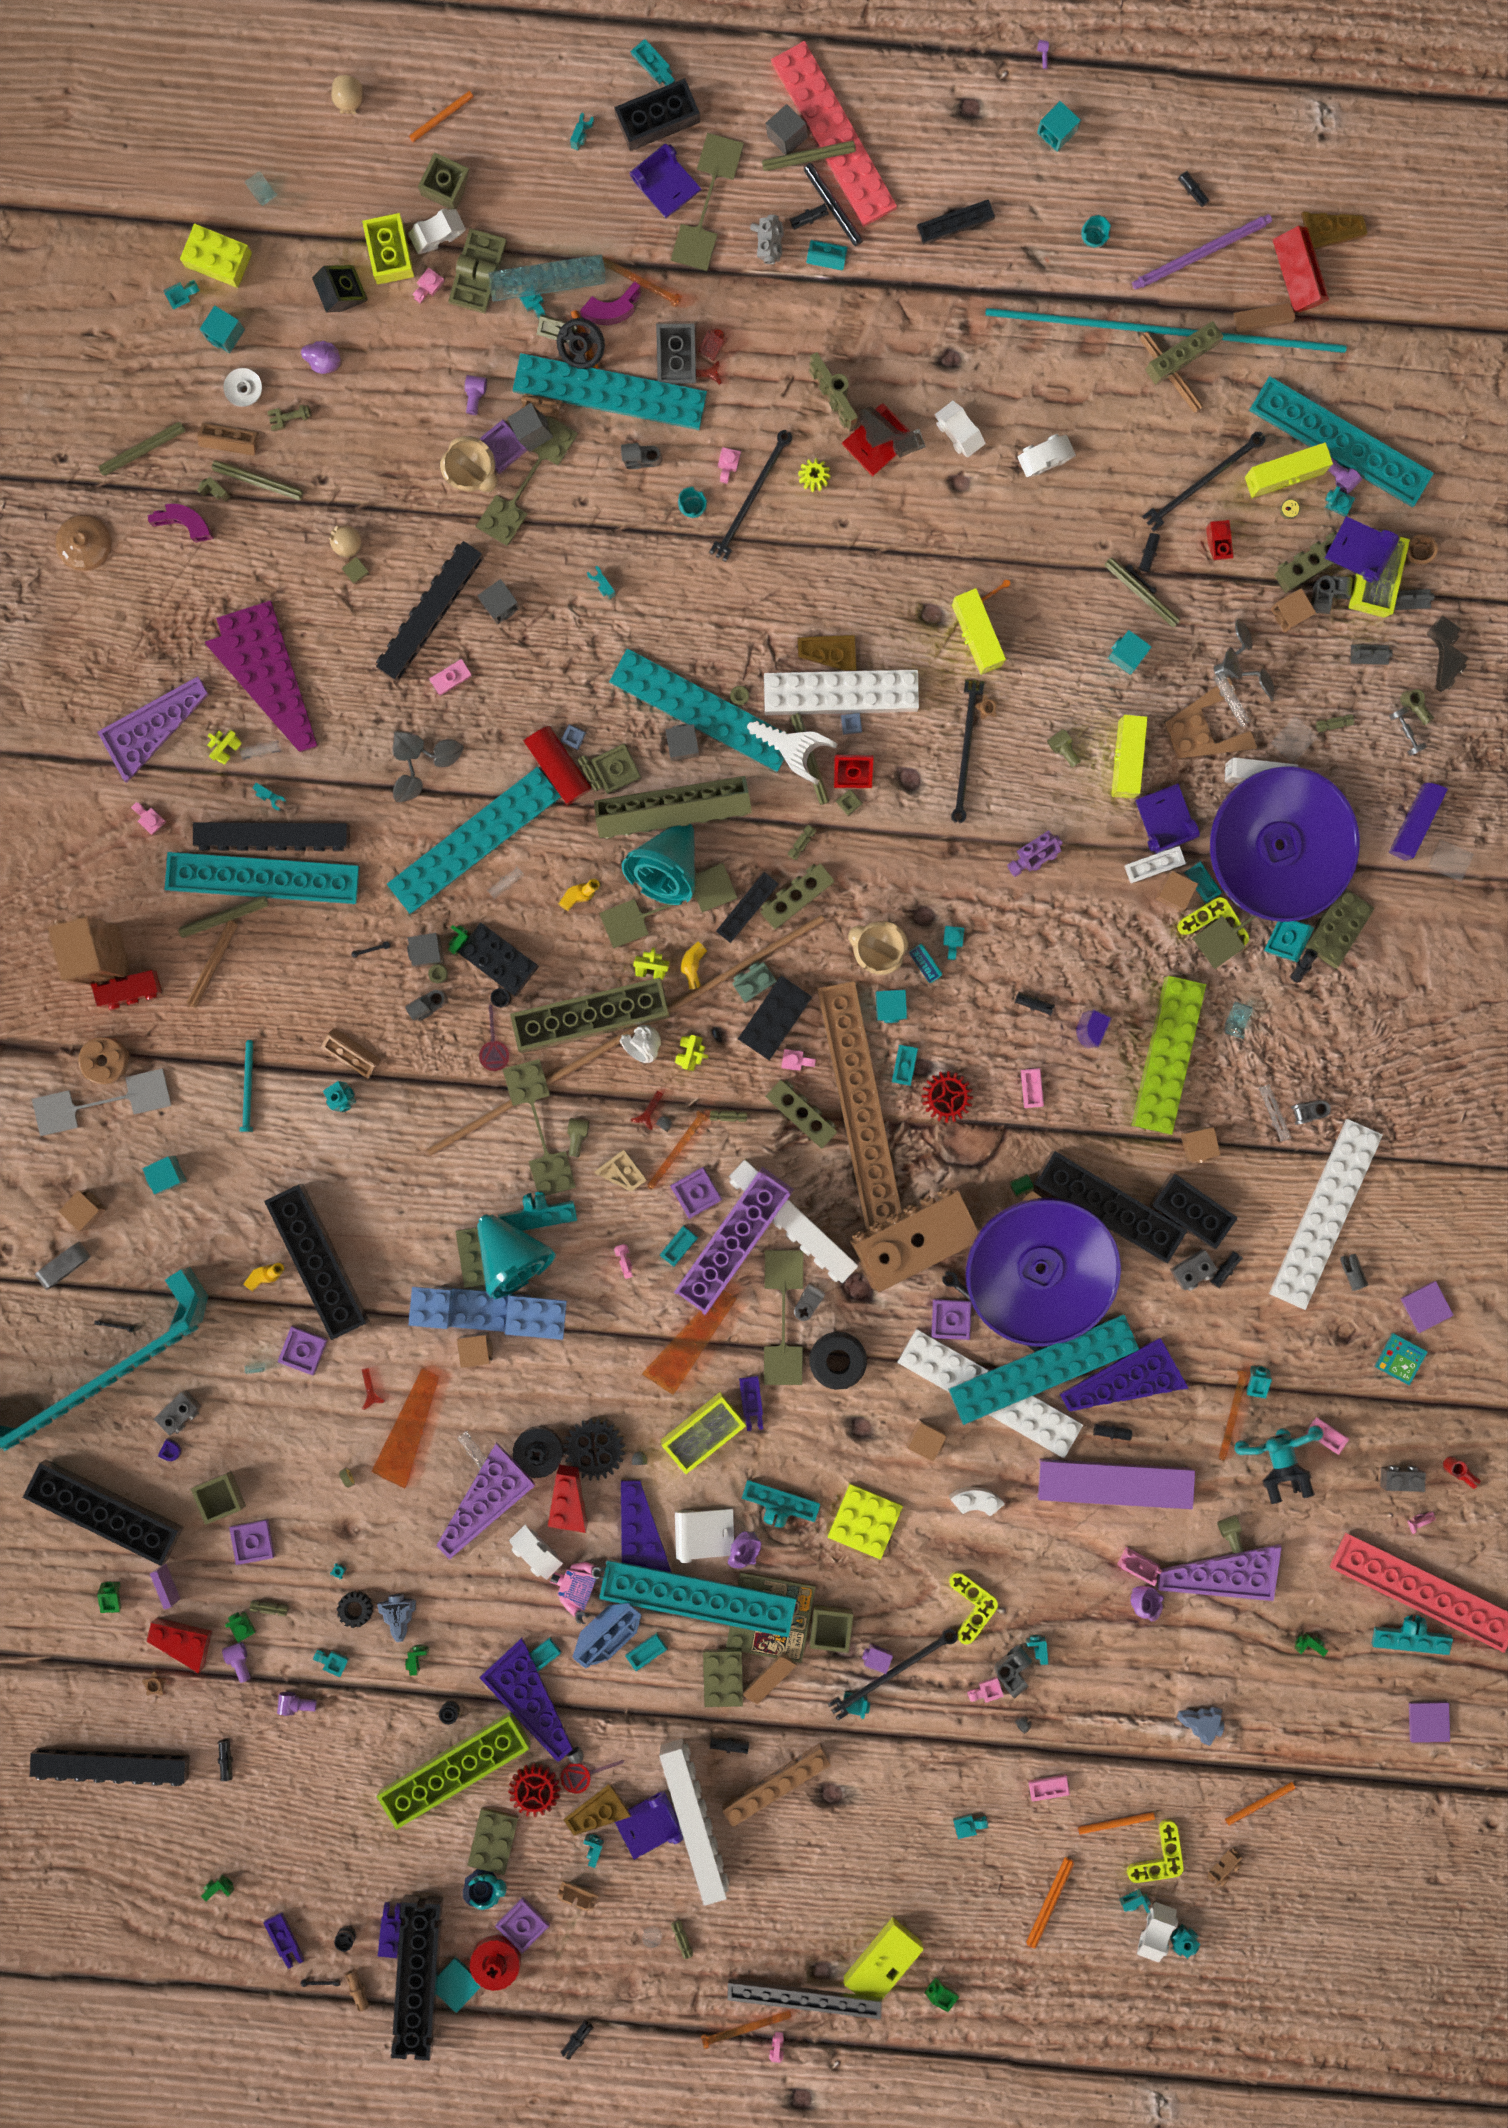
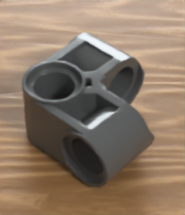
M639 443L621 444L622 462H624L626 469L634 470L657 467L662 461L660 450L655 446H640ZM650 453L657 454L654 460L648 459Z
M1327 575L1318 579L1314 583L1311 605L1315 612L1330 614L1332 597L1350 599L1353 578ZM1322 581L1327 583V590L1321 588L1320 583Z
M433 990L406 1005L405 1009L414 1021H421L447 1003L448 997L444 991ZM437 993L442 997L439 1004H436L433 1000L434 995Z
M1020 1645L1011 1649L994 1667L995 1673L1014 1699L1029 1687L1019 1672L1027 1668L1032 1662ZM1002 1667H1009L1007 1674H1000Z

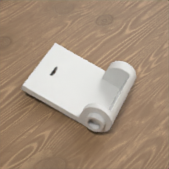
M733 1509L697 1512L693 1510L675 1511L676 1559H679L681 1563L692 1562L691 1559L730 1556L731 1544L734 1542Z

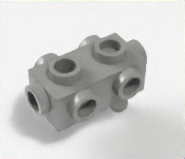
M768 215L766 218H760L759 224L752 223L750 229L758 233L757 257L763 260L765 264L772 265L780 261L782 255L781 238L784 232L779 216Z

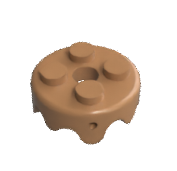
M102 1036L95 1037L81 1048L78 1064L81 1073L90 1082L103 1085L114 1084L127 1072L130 1055L128 1050L117 1039ZM101 1055L107 1058V1063L104 1066L98 1063V1058Z

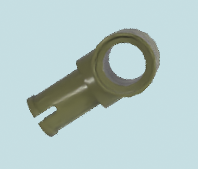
M1415 689L1403 692L1400 697L1401 704L1415 712L1423 725L1431 722L1430 720L1434 719V716L1431 715L1425 706V695L1421 690ZM1411 695L1414 696V702L1411 701Z
M1061 729L1050 737L1047 743L1056 754L1063 755L1073 768L1081 760L1071 748V743L1073 742L1071 737L1064 729Z
M570 1118L567 1132L569 1138H571L569 1156L580 1157L582 1140L585 1137L587 1138L589 1120Z
M1236 1515L1217 1521L1220 1533L1223 1538L1229 1541L1233 1554L1244 1552L1239 1538L1242 1529Z

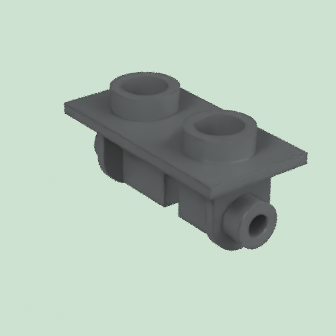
M1430 589L1398 591L1394 610L1431 609V601L1434 600V594L1430 593Z
M1351 644V664L1389 665V657H1392L1393 652L1390 650L1389 645Z

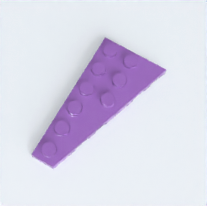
M199 677L190 680L97 732L124 782L127 783L209 695Z
M498 1442L495 1443L436 1545L449 1560L536 1484Z
M1278 1544L1161 1569V1574H1159L1158 1590L1274 1601L1281 1545Z

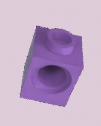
M871 1643L869 1648H865L862 1655L864 1666L885 1674L893 1658L892 1651Z

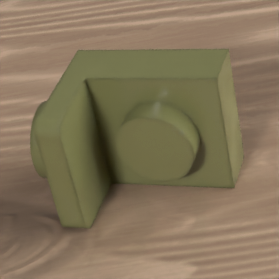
M210 476L203 479L197 489L203 497L209 491L216 499L222 498L225 502L231 497Z

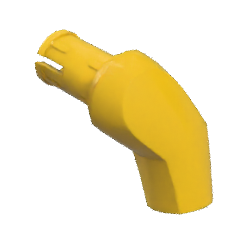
M592 878L588 883H581L568 888L558 905L569 911L576 903L592 899L594 892L600 887L599 881Z
M699 941L686 951L681 962V972L686 974L689 989H696L695 985L697 988L701 986L697 970L699 968V960L707 950Z
M275 1263L256 1268L251 1272L243 1285L253 1292L262 1283L275 1282L283 1273L284 1266L281 1263Z

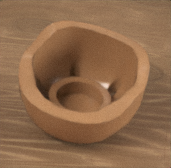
M1424 534L1416 535L1410 539L1406 556L1415 565H1427L1435 558L1438 545L1431 536Z

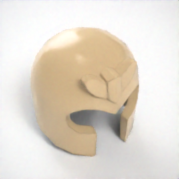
M338 76L332 84L331 98L335 106L340 109V114L352 113L356 115L355 110L362 102L363 85L352 76Z
M336 525L334 530L331 531L329 538L332 549L341 557L350 558L355 556L361 548L359 532L349 525Z

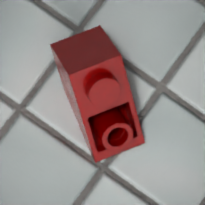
M1230 520L1210 522L1206 527L1208 547L1213 560L1233 559Z

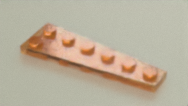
M723 1289L706 1315L700 1310L643 1371L642 1375L674 1395L737 1298Z
M425 1368L421 1369L371 1471L404 1489L408 1485L421 1436L440 1378L439 1375Z

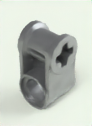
M1321 1100L1291 1106L1296 1118L1295 1125L1327 1117L1331 1111L1330 1105L1326 1101ZM1318 1104H1322L1324 1106V1112L1322 1114H1318L1316 1112V1107Z
M809 1283L794 1309L796 1318L800 1321L809 1320L824 1298L825 1292ZM806 1307L807 1316L803 1315L800 1317L798 1310Z

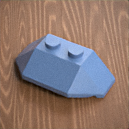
M629 1603L608 1605L580 1632L573 1653V1659L585 1669L590 1667V1665L609 1660L637 1633L641 1613Z

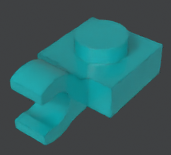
M584 113L580 114L579 122L576 124L570 139L571 148L577 151L580 145H584L587 134H585V130L591 128L594 124L592 116L589 122L583 121L585 118Z
M191 280L184 287L179 282L163 291L174 310L190 302L188 296L200 290L196 281Z
M534 284L517 293V296L528 312L533 309L538 318H540L541 314L546 315L540 305L544 302L543 298Z
M598 566L595 567L598 572L596 576H592L590 572H587V576L591 581L599 583L600 586L597 588L603 597L607 595L610 600L616 596L614 589L602 575L601 569Z
M255 783L252 788L257 792L255 795L264 801L268 798L271 801L272 807L277 811H281V808L277 807L276 803L278 800L286 802V799Z
M945 926L943 946H948L947 960H955L957 947H963L964 928Z
M317 1649L313 1660L325 1664L324 1671L341 1677L349 1658L332 1650L330 1655H327L325 1652Z
M972 1814L953 1818L958 1839L977 1835L976 1829L989 1827L986 1816L973 1819Z

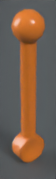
M1004 580L1002 585L982 597V603L1001 589L1008 588L1010 581Z

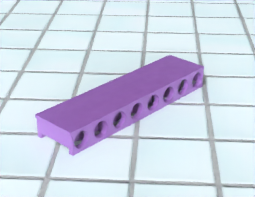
M762 1167L674 1293L682 1296L706 1315L794 1189Z
M1039 1459L1038 1500L1193 1509L1195 1470L1192 1468Z

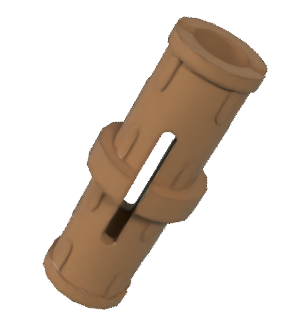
M357 1969L346 1972L345 1977L349 1984V1993L353 1996L357 2011H364L369 2008V2004L364 1992L365 1987L361 1984Z

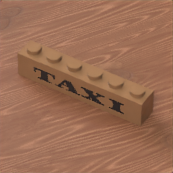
M818 1743L722 1804V1812L731 1826H736L829 1767L831 1761L821 1743Z

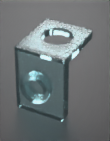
M260 171L244 182L261 206L278 195L273 191Z
M1234 1002L1225 1022V1033L1244 1039V1028L1253 1007Z

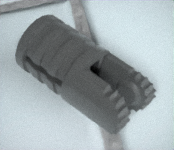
M1352 1254L1349 1258L1348 1256L1340 1258L1352 1291L1367 1287L1369 1284L1366 1281L1367 1279L1364 1276L1365 1274L1362 1271L1363 1269L1357 1255Z

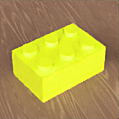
M400 213L363 220L362 223L373 276L377 285L415 277Z
M194 224L180 260L186 268L238 288L252 252L248 245Z

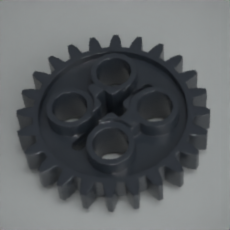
M590 1417L589 1423H586L583 1419L582 1426L576 1423V1431L570 1429L569 1432L572 1436L565 1437L569 1441V1443H564L563 1445L565 1448H568L563 1454L569 1455L565 1462H572L570 1466L578 1467L579 1472H582V1479L586 1475H589V1481H591L593 1476H596L597 1481H599L600 1475H603L606 1479L607 1472L612 1475L614 1474L613 1467L616 1469L620 1468L617 1462L623 1463L624 1459L620 1455H625L626 1451L621 1450V1448L625 1447L626 1443H620L624 1436H617L620 1429L614 1431V1423L607 1426V1419L604 1423H600V1417H598L596 1422H593L592 1417ZM591 1432H594L595 1447L599 1448L596 1453L598 1466L594 1462V1451L590 1450L593 1446ZM605 1434L608 1437V1441L605 1443L600 1442L598 1435ZM581 1436L588 1438L589 1443L587 1445H582L579 1442ZM607 1453L610 1455V1460L604 1462L601 1460L600 1455ZM584 1455L589 1456L591 1463H583L581 1457Z

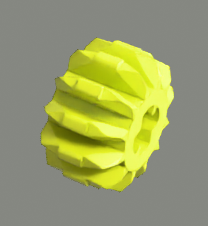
M815 458L814 463L808 459L807 465H801L802 470L798 472V475L801 477L799 483H805L804 489L811 486V492H814L815 487L821 491L822 485H828L826 480H829L831 477L830 474H827L830 468L824 467V461L818 464L817 458ZM815 472V475L818 473V477H811V473Z

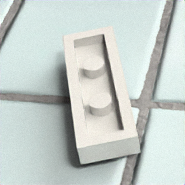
M1180 846L1132 862L1124 867L1131 884L1185 865L1186 863Z

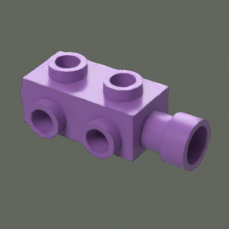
M1048 830L1019 849L1017 853L1020 859L1017 861L1013 860L1007 864V867L1014 877L1020 875L1021 871L1025 868L1029 872L1038 870L1044 862L1057 857L1058 853L1061 852L1060 846L1062 841L1057 835L1053 836Z

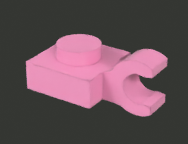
M428 267L417 281L420 287L413 293L414 299L422 303L428 293L434 296L444 283V278Z
M722 447L718 462V468L722 469L720 482L728 484L730 472L737 471L741 455L740 451Z
M137 802L131 807L141 816L138 822L151 835H154L166 823L153 808L147 811Z
M784 1049L782 1068L801 1071V1065L815 1067L816 1059L803 1058V1052Z
M997 1676L979 1682V1689L967 1691L971 1702L984 1698L985 1703L1004 1697Z

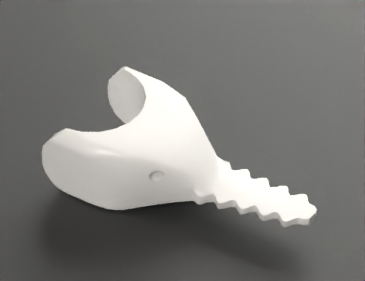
M758 721L754 723L749 722L747 726L751 735L756 734V738H762L763 742L768 741L769 746L774 745L775 750H780L792 771L818 785L819 780L812 777L807 769L809 754L819 746L836 748L838 745L836 742L815 732L786 734L783 731L780 733L779 729L773 730L771 726L766 728L765 724L759 725Z

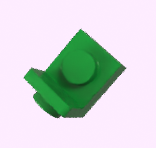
M452 925L450 928L459 935L451 939L448 944L450 946L448 950L457 956L458 951L469 936L466 935L468 931L462 926L458 925L456 927Z
M108 1581L101 1583L97 1593L100 1613L120 1612V1582Z
M239 1612L234 1613L228 1617L229 1621L225 1624L226 1628L230 1627L237 1642L256 1633L246 1612L239 1614Z
M934 1978L925 1990V1994L931 2003L946 2012H949L959 1999L958 1994L944 1986L938 1978Z

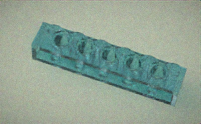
M602 254L488 272V281L492 302L605 284L606 271Z

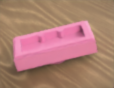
M460 659L429 680L439 696L472 677L463 660Z
M1040 1068L1021 1070L1024 1108L1043 1107Z
M1317 1417L1309 1426V1428L1312 1426L1321 1427L1323 1438L1318 1441L1338 1455L1349 1441V1438Z
M1066 1774L1028 1780L1032 1802L1070 1795Z

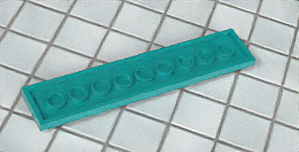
M522 353L519 356L512 389L513 393L531 394L560 400L562 403L694 430H700L707 391L596 368L577 369L566 362Z
M1271 376L1268 377L1249 409L1253 414L1309 447L1326 442L1330 457L1348 470L1350 468L1354 469L1360 474L1361 478L1412 508L1434 474Z
M626 649L609 681L610 684L687 725L694 724L696 730L778 773L784 761L780 750H775L774 745L769 746L768 741L763 742L762 738H756V734L751 735L747 726L749 722L754 723L758 721L759 725L765 724L766 728L769 726L773 730L778 728L630 649Z
M536 767L389 881L387 886L411 915L558 801L561 796L541 770Z
M167 852L164 890L245 897L265 896L272 899L357 905L360 866Z
M1122 1314L1092 1327L1086 1333L1073 1340L1047 1346L950 1387L948 1390L961 1422L965 1425L1138 1351L1139 1348L1125 1314Z
M608 1559L599 1597L601 1600L621 1604L629 1603L631 1606L789 1637L796 1604L795 1597Z

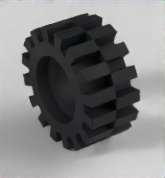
M352 1591L341 1598L336 1611H338L337 1617L341 1619L340 1622L345 1623L344 1626L358 1628L371 1618L373 1605L371 1604V1598L369 1599L367 1594H363L361 1591ZM357 1602L362 1606L360 1616L354 1617L349 1614L348 1606L350 1603Z

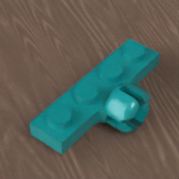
M535 1192V1201H533L532 1193L524 1195L522 1199L524 1209L498 1214V1218L521 1231L577 1221L574 1200L550 1205L546 1203L545 1195L542 1192Z
M749 1480L746 1481L741 1497L743 1500L764 1506L766 1512L763 1519L769 1525H772L775 1514L778 1515L775 1527L779 1528L786 1525L787 1518L790 1515L815 1523L820 1503Z
M1412 1614L1407 1615L1404 1618L1403 1626L1399 1629L1374 1627L1371 1642L1373 1647L1450 1655L1453 1641L1452 1635L1427 1632L1428 1624L1425 1618L1419 1615L1415 1616L1414 1621H1412Z

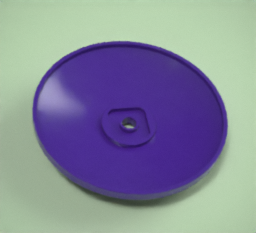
M1298 767L1270 768L1257 772L1241 781L1226 796L1219 807L1210 836V855L1213 870L1227 896L1249 914L1265 920L1291 922L1309 918L1334 903L1346 889L1354 874L1360 849L1357 820L1352 807L1343 793L1320 774ZM1278 839L1283 842V847L1280 850L1275 847Z
M1037 1198L1022 1201L995 1215L975 1238L966 1264L968 1294L974 1309L982 1321L1003 1338L1028 1346H1051L1056 1343H1065L1083 1335L1094 1327L1111 1307L1118 1291L1121 1275L1119 1252L1112 1235L1104 1223L1086 1208L1076 1203L1056 1198ZM1040 1263L1046 1265L1043 1271H1037L1035 1269L1036 1266Z

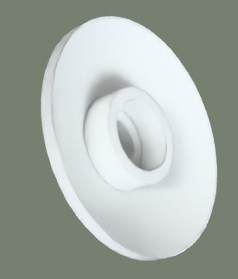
M236 369L230 372L224 381L223 388L226 398L232 404L239 407H247L254 404L262 393L261 380L250 369ZM247 387L246 392H241V389Z

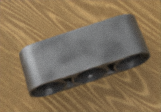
M79 1241L35 1273V1276L45 1290H48L84 1264L91 1256Z

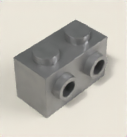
M1202 1249L1171 1268L1170 1271L1181 1289L1191 1291L1198 1286V1282L1201 1280L1207 1281L1214 1277V1272L1217 1271V1268L1206 1250Z
M184 1390L154 1420L169 1436L173 1433L179 1434L186 1427L184 1423L188 1419L192 1421L199 1414L197 1410L201 1405L187 1390Z
M1389 1465L1388 1468H1381L1380 1487L1386 1491L1425 1492L1426 1473L1417 1466H1407V1469L1400 1468V1466Z

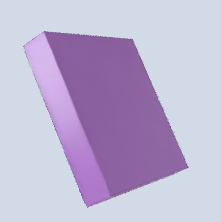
M504 419L480 438L494 454L495 470L498 474L528 451L518 441L514 431Z
M704 1167L670 1185L689 1219L722 1200Z
M1436 1281L1400 1298L1418 1333L1454 1316Z
M933 1299L931 1338L970 1340L972 1302Z
M292 1325L278 1362L314 1376L328 1339Z
M268 1519L229 1527L236 1565L275 1557Z
M167 1564L159 1566L150 1573L163 1608L168 1609L180 1600V1596Z
M1447 1701L1409 1702L1410 1742H1450L1449 1703Z
M522 1897L496 1923L495 1927L523 1954L550 1926V1923Z

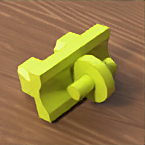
M231 729L221 741L219 739L223 733L220 731L215 736L211 733L207 735L211 738L207 746L212 749L216 743L218 744L209 757L214 761L216 759L224 765L231 757L223 751L227 744L235 751L242 744Z
M652 947L651 952H643V957H635L633 967H635L636 976L646 977L647 969L654 970L653 978L663 980L665 973L668 971L670 961L662 960L663 954L655 953L656 948Z
M694 1035L682 1036L680 1046L687 1048L686 1055L678 1053L675 1063L682 1066L683 1069L694 1071L696 1064L701 1065L702 1058L708 1059L709 1055L704 1054L705 1046H701L703 1038Z

